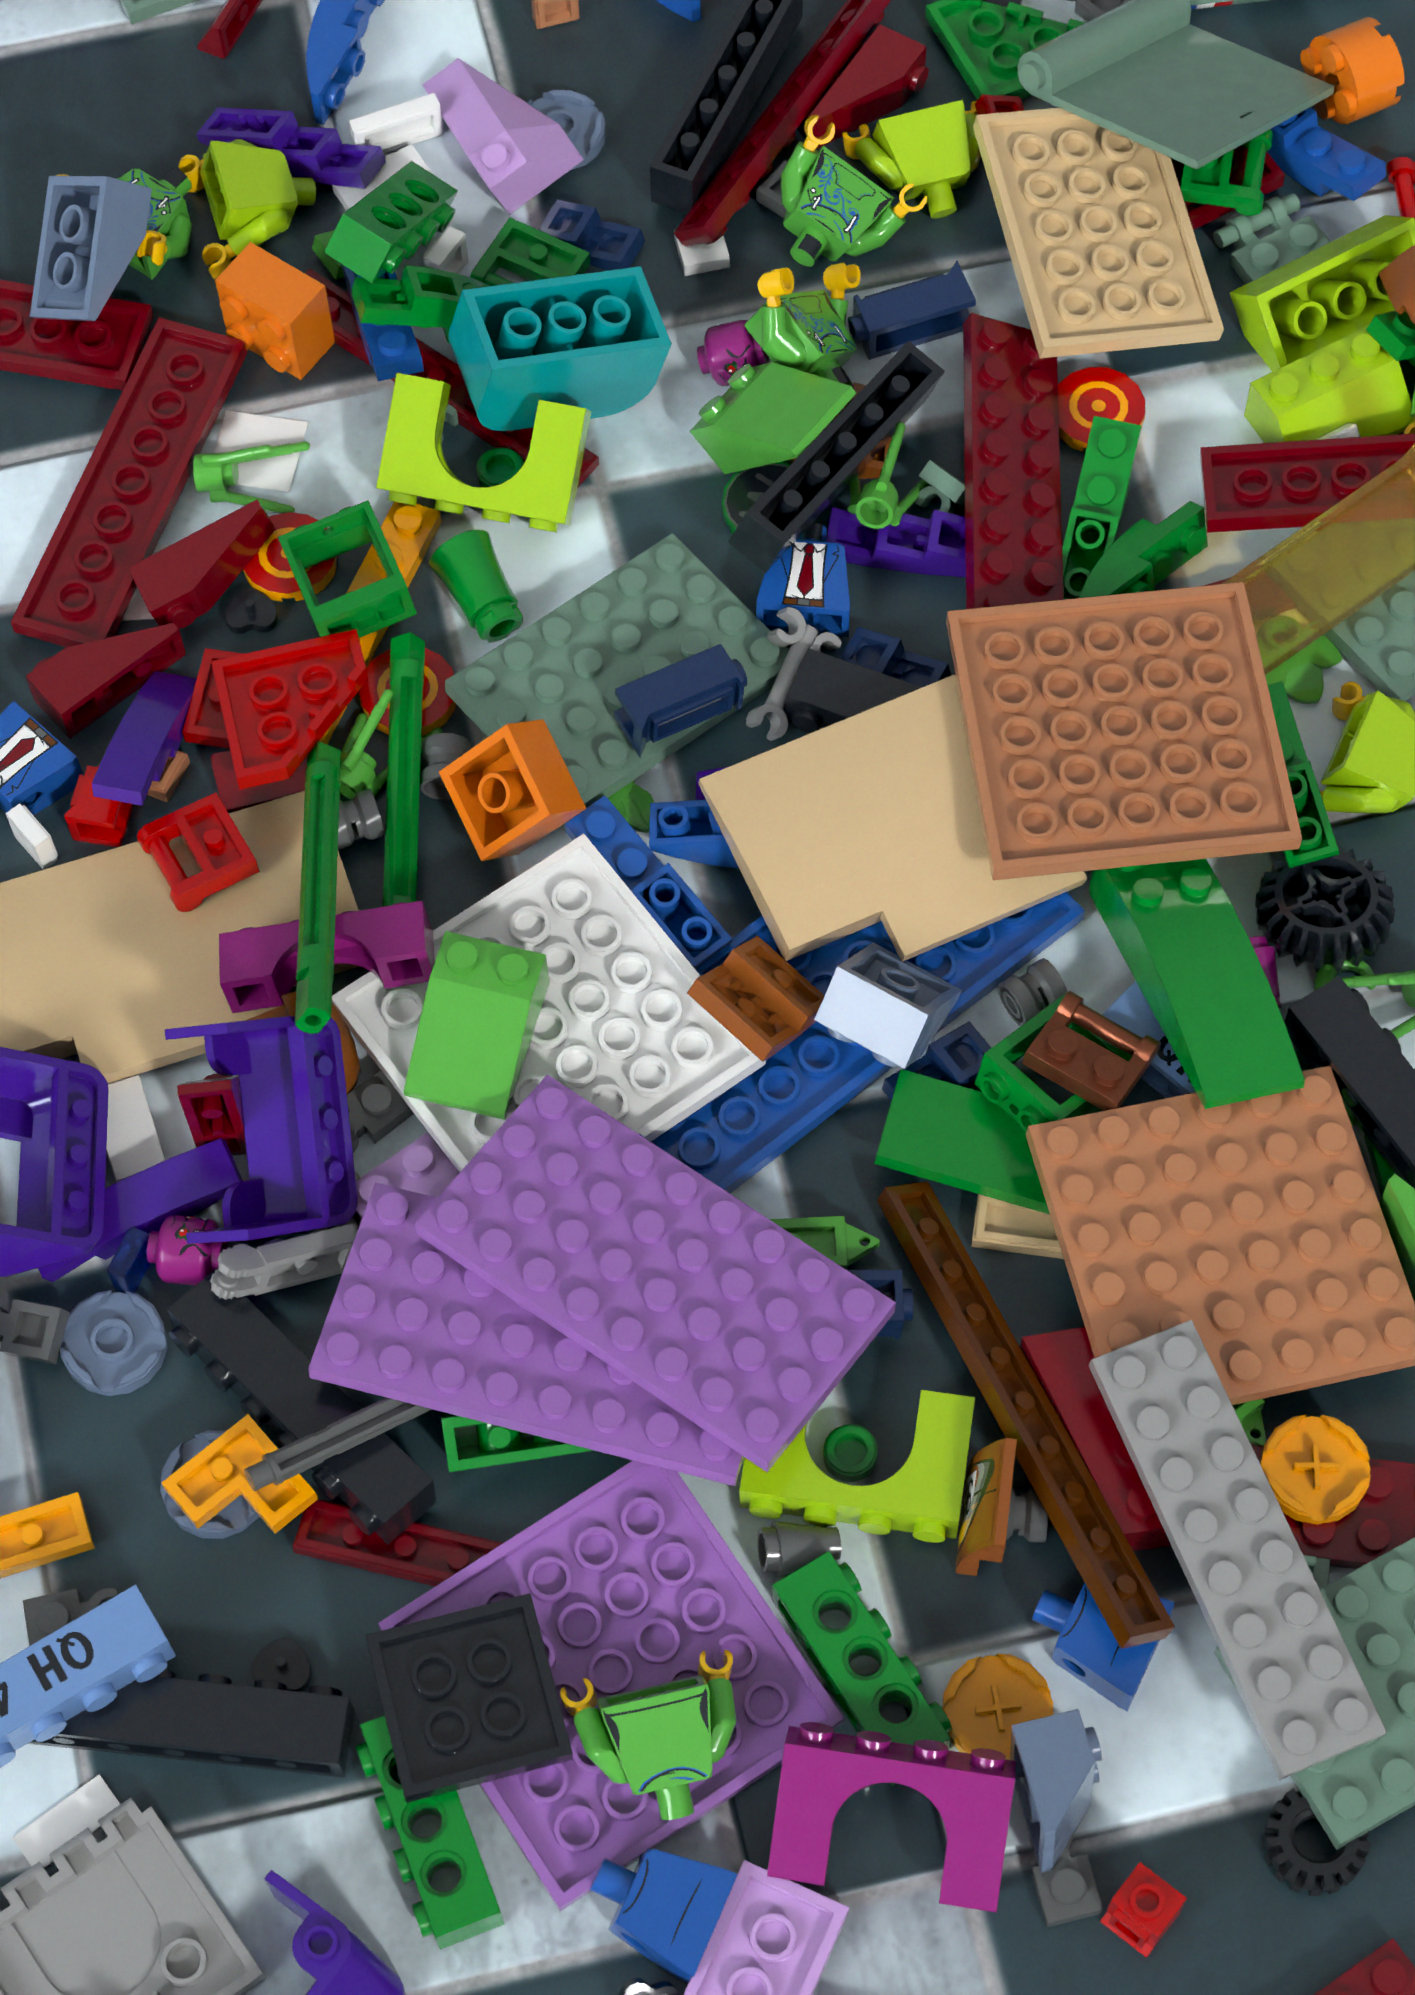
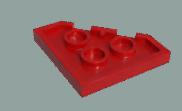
M357 629L211 661L239 790L289 779L366 683L368 675Z

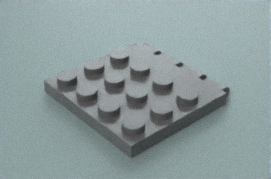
M131 1797L97 1820L108 1836L98 1843L87 1827L49 1854L59 1869L57 1873L50 1877L39 1861L0 1888L10 1903V1906L3 1911L0 1909V1995H243L266 1978L153 1808L149 1807L141 1813Z

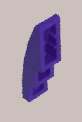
M217 107L196 134L198 141L207 146L210 145L211 141L229 143L236 139H242L260 148L279 150L285 154L292 177L312 178L314 182L328 185L366 189L386 162L381 146L342 144L338 131L334 128L299 127L293 111Z
M832 507L828 517L826 542L843 545L845 547L847 563L916 574L966 577L964 516L934 510L931 518L926 519L904 513L898 526L889 524L884 528L873 529L863 525L857 519L856 514Z
M155 671L126 711L107 747L92 781L94 797L143 806L152 781L159 782L168 757L175 758L183 738L182 731L196 678Z
M220 1138L169 1158L105 1188L103 1233L94 1248L86 1255L38 1268L41 1277L54 1282L95 1256L107 1260L152 1231H160L161 1225L167 1217L171 1215L194 1217L221 1200L230 1185L243 1181L226 1141Z

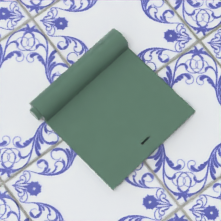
M1130 0L1024 53L1017 65L1019 81L1031 95L1194 169L1208 164L1334 93V85L1191 25L1190 0Z

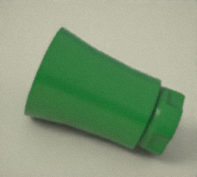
M484 530L463 532L450 538L434 551L429 560L430 568L447 587L460 606L470 626L476 629L482 640H488L489 643L506 638L511 632L520 628L523 623V615L517 607L518 600L498 562L488 532Z

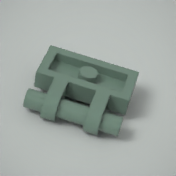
M1294 193L1281 199L1276 196L1263 202V209L1259 214L1254 216L1238 214L1228 219L1226 226L1213 232L1214 241L1219 248H1224L1232 243L1238 247L1239 250L1231 254L1230 266L1245 285L1331 242L1310 215L1295 222L1290 219L1288 215L1300 210L1301 206L1298 197ZM1266 226L1272 229L1273 233L1261 239H1258L1254 232Z

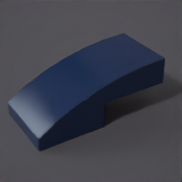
M562 200L555 201L538 229L590 252V265L607 271L630 268L645 242L641 228L602 221L596 207Z
M860 627L857 628L840 657L841 660L920 687H925L952 675L948 663L907 652L904 650L901 639Z
M969 1021L929 1044L926 1055L910 1064L907 1068H903V1070L970 1089L975 1085L974 1083L984 1053L991 1049V1047ZM900 1070L884 1079L882 1090L891 1101Z

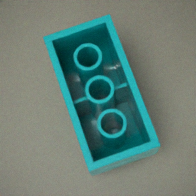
M641 266L462 290L448 333L451 348L478 420L484 427L496 431L533 428L539 400L586 408L591 411L590 419L622 412L640 402L654 388L672 345Z

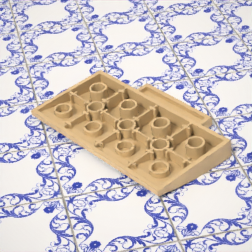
M955 674L700 778L698 782L785 961L882 921L901 962L1077 888L1087 880L1084 871L992 880Z
M305 791L229 813L254 855L260 872L205 897L197 908L189 912H180L176 909L170 898V886L153 856L145 853L138 841L1 882L0 1047L58 1059L78 1054L80 1063L96 1068L102 1073L108 1084L206 1053L204 1036L166 1040L165 1029L245 1021L280 1007L276 1006L232 1014L220 985L219 934L239 931L247 927L257 928L288 923L299 919ZM179 836L170 840L169 845L187 877L189 878L200 873L201 870L182 837ZM339 852L337 857L335 915L346 911H359ZM347 963L334 964V974L360 966Z

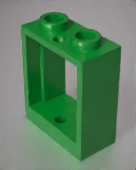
M369 500L355 506L343 508L338 513L311 524L299 526L293 531L278 537L320 637L357 629L358 637L361 638L417 614L407 585ZM372 542L387 577L320 605L305 569Z
M1067 993L985 1052L974 1083L990 1102L1000 1106L1018 1122L1025 1133L1028 1126L1102 1111V1109L1075 1094L1059 1105L1014 1065L1015 1062L1025 1055L1026 1050L1056 1012ZM1073 1022L1069 1025L1068 1028L1129 1062L1132 1058L1130 1054Z

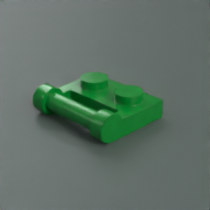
M1271 129L1241 145L1247 149L1242 186L1229 184L1234 149L1198 169L1184 164L1180 189L1184 201L1235 208L1237 212L1246 216L1259 214L1263 209L1264 194L1260 190L1265 155L1270 150L1273 139Z
M509 218L472 270L470 278L490 286L514 283L495 274L499 267L530 281L584 274L591 264L590 252L513 218Z

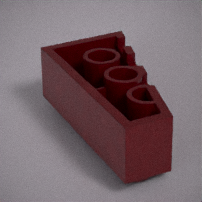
M1079 1327L1022 1337L1020 1346L1022 1352L1133 1552L1170 1546L1169 1539L1088 1366L1095 1357L1086 1328Z

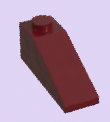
M879 24L810 114V116H819L812 128L813 135L815 137L823 136L827 131V127L832 122L835 125V134L831 141L828 142L830 143L842 137V133L847 132L848 134L858 129L860 125L868 124L902 107L912 92L918 93L927 80L929 68L925 66L926 46ZM819 144L816 149H818V148H820V147H822V146H824V145H826V144Z
M257 499L128 568L149 613L158 625L174 623L181 629L189 626L197 617L209 612L276 528Z
M174 623L66 647L53 657L41 660L34 667L33 671L26 675V679L34 701L64 734L71 739L144 686L155 671L163 672L184 657L186 652L179 628Z
M216 1073L206 1076L203 1080L189 1081L177 1085L178 1097L196 1148L221 1138L226 1141L232 1156L247 1154L239 1076H221Z

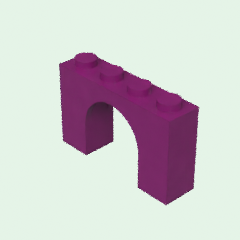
M804 1722L800 1724V1727L789 1726L784 1745L767 1876L824 1885L833 1824L839 1808L853 1793L866 1786L877 1783H898L909 1786L925 1795L938 1809L944 1821L947 1843L939 1904L996 1912L1015 1784L1016 1761L1005 1759L1006 1756L1003 1753L986 1748L973 1749L971 1754L949 1751L946 1744L934 1740H916L914 1745L891 1742L890 1736L876 1731H860L857 1733V1736L834 1733V1729L831 1726L817 1722Z

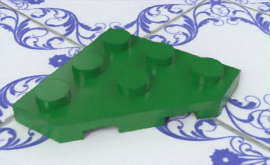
M939 0L926 5L925 18L977 100L981 95L1020 96L1021 100L1033 96L1025 90L1019 81L1017 65L1021 56L1085 23L1069 19L1068 24L1044 18V11L1011 2H1009L1007 7H1003L983 0Z

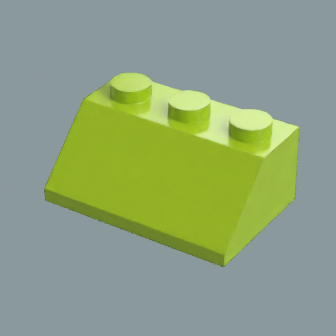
M1366 326L1250 382L1244 417L1264 443L1315 440L1348 423L1356 424L1360 437L1398 435L1414 422V418L1410 417L1412 403L1399 361H1396L1366 331L1368 327Z

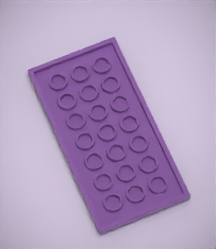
M548 1074L415 1222V1234L766 1472L771 1469L895 1313V1301Z
M375 1182L308 1368L310 1378L732 1486L736 1485L744 1456L415 1234V1222L437 1197Z

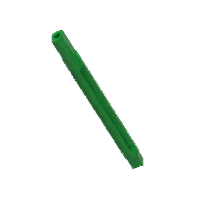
M411 632L391 638L389 684L393 696L390 700L382 907L400 902H416L425 641Z
M318 741L307 756L305 772L296 969L295 1025L301 1031L310 1034H317L330 1020L332 1011L341 750Z

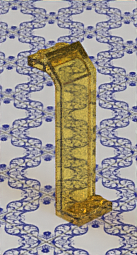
M1415 443L1392 466L1222 583L1244 582L1265 675L1415 571Z

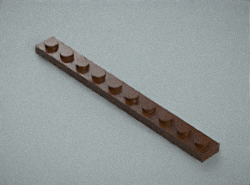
M929 1182L885 1187L877 1199L879 1206L1005 1437L1017 1439L1015 1455L1121 1649L1165 1639L1175 1628V1625Z

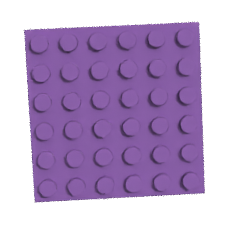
M634 1460L378 1623L382 1631L531 1593L570 1741L573 1760L479 1785L560 1912L591 1892L589 1890L591 1883L604 1858L627 1868L639 1860L648 1848H657L780 1766L783 1760L784 1745L789 1726L800 1727V1724L804 1722H817L829 1725L835 1729L843 1724L845 1719L679 1473ZM724 1649H726L733 1656L731 1674L728 1680L732 1683L736 1712V1724L724 1757L712 1764V1777L689 1783L694 1813L679 1819L662 1820L655 1791L633 1795L629 1783H613L587 1757L573 1722L574 1716L565 1709L561 1700L560 1690L564 1686L569 1700L578 1702L587 1695V1689L582 1678L590 1680L597 1699L695 1677L699 1676L697 1670L702 1651L705 1650L706 1664L710 1668L718 1670L724 1667L723 1653Z

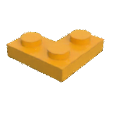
M249 1414L161 1482L164 1490L197 1529L242 1495L273 1533L276 1534L318 1500L316 1492L300 1474L285 1480L277 1486L271 1483L257 1491H253L246 1479L244 1469L262 1461L263 1455L271 1453L278 1448Z

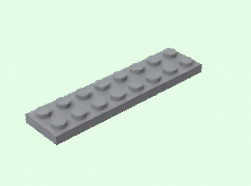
M1189 1320L1092 1359L1088 1365L1279 1780L1383 1737L1387 1731L1193 1321Z

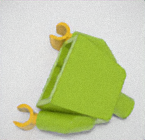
M963 100L880 119L873 132L874 140L870 138L869 127L866 124H862L859 126L860 137L852 138L847 135V132L842 133L845 153L849 158L860 159L889 189L898 190L899 194L904 186L914 183L911 189L907 190L904 194V200L927 195L926 202L931 218H942L951 215L957 211L952 189L965 185L970 173L978 168L981 158L973 129L976 115H978L975 107L976 101L971 102L970 111H965Z
M236 139L229 143L211 141L207 152L203 154L202 160H199L194 155H185L179 161V169L189 178L192 184V188L188 192H197L205 187L219 239L228 241V244L225 246L219 243H211L203 249L202 258L207 266L211 265L208 270L213 279H216L232 262L231 258L235 255L238 256L250 242L259 246L280 232L287 230L297 206H312L315 203L316 186L314 179L291 177L285 154L279 150L260 148L242 139Z
M1349 681L1341 686V698L1335 697L1332 699V713L1338 719L1347 722L1320 782L1326 786L1324 791H1320L1326 812H1394L1415 797V711L1409 702L1385 696L1378 690L1362 696V688L1357 683Z

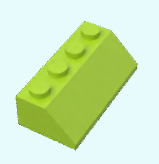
M1384 215L1230 292L1245 338L1272 372L1368 326L1375 315L1396 311L1387 295L1379 273L1401 253L1415 245L1414 218Z

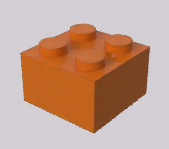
M250 242L215 279L220 308L222 309L226 327V335L244 341L246 350L249 349L263 357L276 371H286L302 380L335 343L325 285Z
M544 719L506 724L439 771L481 861L518 855L587 809Z

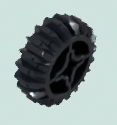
M1353 848L1344 855H1335L1293 868H1289L1285 860L1276 859L1271 867V872L1264 873V877L1260 881L1259 892L1256 893V923L1258 929L1263 930V936L1266 937L1268 945H1276L1278 958L1292 954L1296 968L1305 961L1313 963L1316 973L1323 964H1331L1338 973L1343 967L1344 961L1358 968L1363 960V955L1374 957L1375 953L1379 950V944H1385L1386 939L1389 937L1391 924L1394 922L1395 916L1392 886L1386 885L1387 879L1385 878L1384 871H1373L1371 858L1356 861ZM1297 894L1301 896L1296 899L1295 904L1286 906V903ZM1362 909L1363 915L1351 923L1349 919L1353 917V912Z

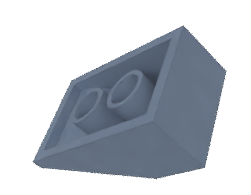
M49 176L30 317L96 321L146 236L147 222L150 217L152 188L108 176Z

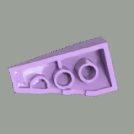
M459 58L422 85L428 94L435 92L440 103L443 119L488 188L509 214L516 211L584 160L557 122Z

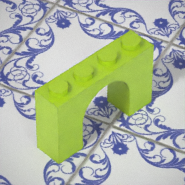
M401 373L396 374L376 485L378 489L389 491L388 501L416 506L417 497L436 500L435 510L463 515L464 506L483 509L482 519L510 524L511 515L530 518L529 528L557 533L558 523L571 525L591 417L590 410L539 400L529 453L521 469L511 479L500 485L487 488L473 487L461 481L450 470L443 455L442 432L451 385L443 381Z
M921 1390L915 1437L910 1456L903 1467L893 1476L882 1482L867 1486H855L838 1482L827 1476L816 1466L806 1447L807 1422L768 1472L747 1458L744 1459L739 1490L740 1508L749 1509V1513L765 1519H778L782 1514L801 1516L805 1522L821 1527H831L836 1525V1522L857 1524L858 1529L876 1535L889 1534L891 1530L912 1532L914 1538L931 1543L943 1542L945 1538L956 1539L975 1397Z

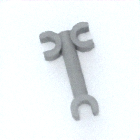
M786 607L777 613V616L787 623L789 627L788 634L778 628L770 631L767 635L769 641L775 646L785 647L791 645L765 704L753 708L746 718V726L752 728L760 725L764 716H766L771 724L766 737L770 741L779 739L786 733L788 719L783 711L786 706V695L808 648L820 652L822 645L831 651L839 648L842 644L838 636L833 633L825 632L818 635V631L814 627L805 623L801 612L792 607Z

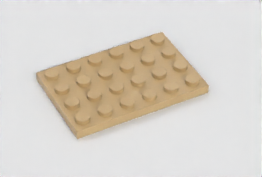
M1062 108L976 115L973 129L1039 358L1220 340L1224 327L1170 157Z

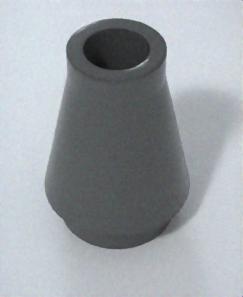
M772 1521L771 1527L759 1528L758 1555L763 1572L774 1571L777 1576L785 1575L800 1569L828 1551L835 1560H840L841 1538L837 1527L824 1528Z

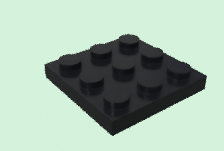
M531 1593L366 1634V1642L405 1803L573 1760L570 1741Z

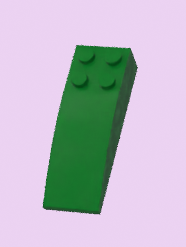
M1207 859L1092 870L1089 895L1204 1108L1208 1109L1304 1088L1305 1079L1269 982L1230 899Z

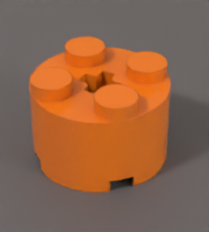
M1364 17L1319 35L1311 41L1308 48L1301 51L1300 61L1305 73L1334 85L1333 95L1314 105L1318 116L1322 120L1332 118L1335 122L1346 125L1391 107L1400 101L1401 96H1396L1397 87L1404 85L1402 60L1390 34L1381 36L1374 28L1380 25L1376 19Z

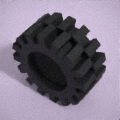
M1293 1788L1285 1793L1281 1801H1277L1264 1825L1265 1832L1262 1836V1847H1266L1267 1853L1264 1859L1267 1866L1273 1865L1276 1869L1274 1876L1281 1883L1286 1879L1292 1884L1290 1890L1297 1893L1301 1889L1309 1890V1896H1319L1323 1891H1328L1329 1895L1338 1892L1343 1885L1347 1886L1355 1878L1365 1863L1364 1860L1369 1853L1371 1842H1367L1370 1830L1337 1849L1336 1853L1329 1859L1315 1861L1306 1858L1296 1847L1294 1841L1295 1828L1303 1821L1317 1818L1306 1798L1303 1797L1300 1791L1296 1792Z

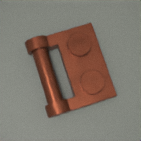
M1068 991L1056 1012L1026 1050L1022 1064L1103 1111L1119 1108L1153 1061L1161 1042L1149 1035H1146L1144 1038L1082 1004L1084 1000L1082 997ZM1072 1022L1130 1054L1132 1058L1129 1062L1068 1028Z

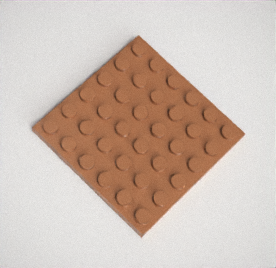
M1244 582L947 611V631L992 880L1300 848L1302 841L1301 830Z
M1331 1066L1302 1071L1305 1079L1304 1088L1208 1109L1204 1108L1197 1093H1191L1028 1126L1025 1136L1095 1358L1192 1320L1232 1405L1415 1366V1303Z

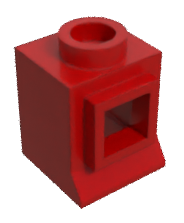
M87 765L85 775L79 774L70 803L71 809L64 815L72 839L120 847L123 843L134 804L94 797L92 781L99 765L97 767Z
M1139 1862L1111 1899L1108 1909L1100 1922L1147 1958L1178 1917L1187 1898Z

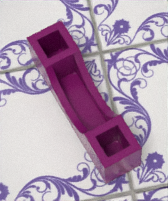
M423 901L400 902L391 906L361 911H346L335 915L334 964L347 963L364 967L380 980L385 989L429 982L435 963L433 930ZM299 919L288 923L257 928L247 927L239 931L219 934L220 985L232 1014L283 1005L281 996L289 994L297 983Z

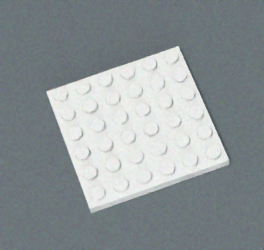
M585 834L577 837L433 930L435 960L445 931L546 955L550 983L505 1120L404 1096V1086L429 982L385 989L380 980L370 971L332 995V1003L340 1013L345 1024L459 1173L547 1074L636 1133H640L651 1142L766 1064V1060L762 1062L687 994L696 978L700 977L699 973Z

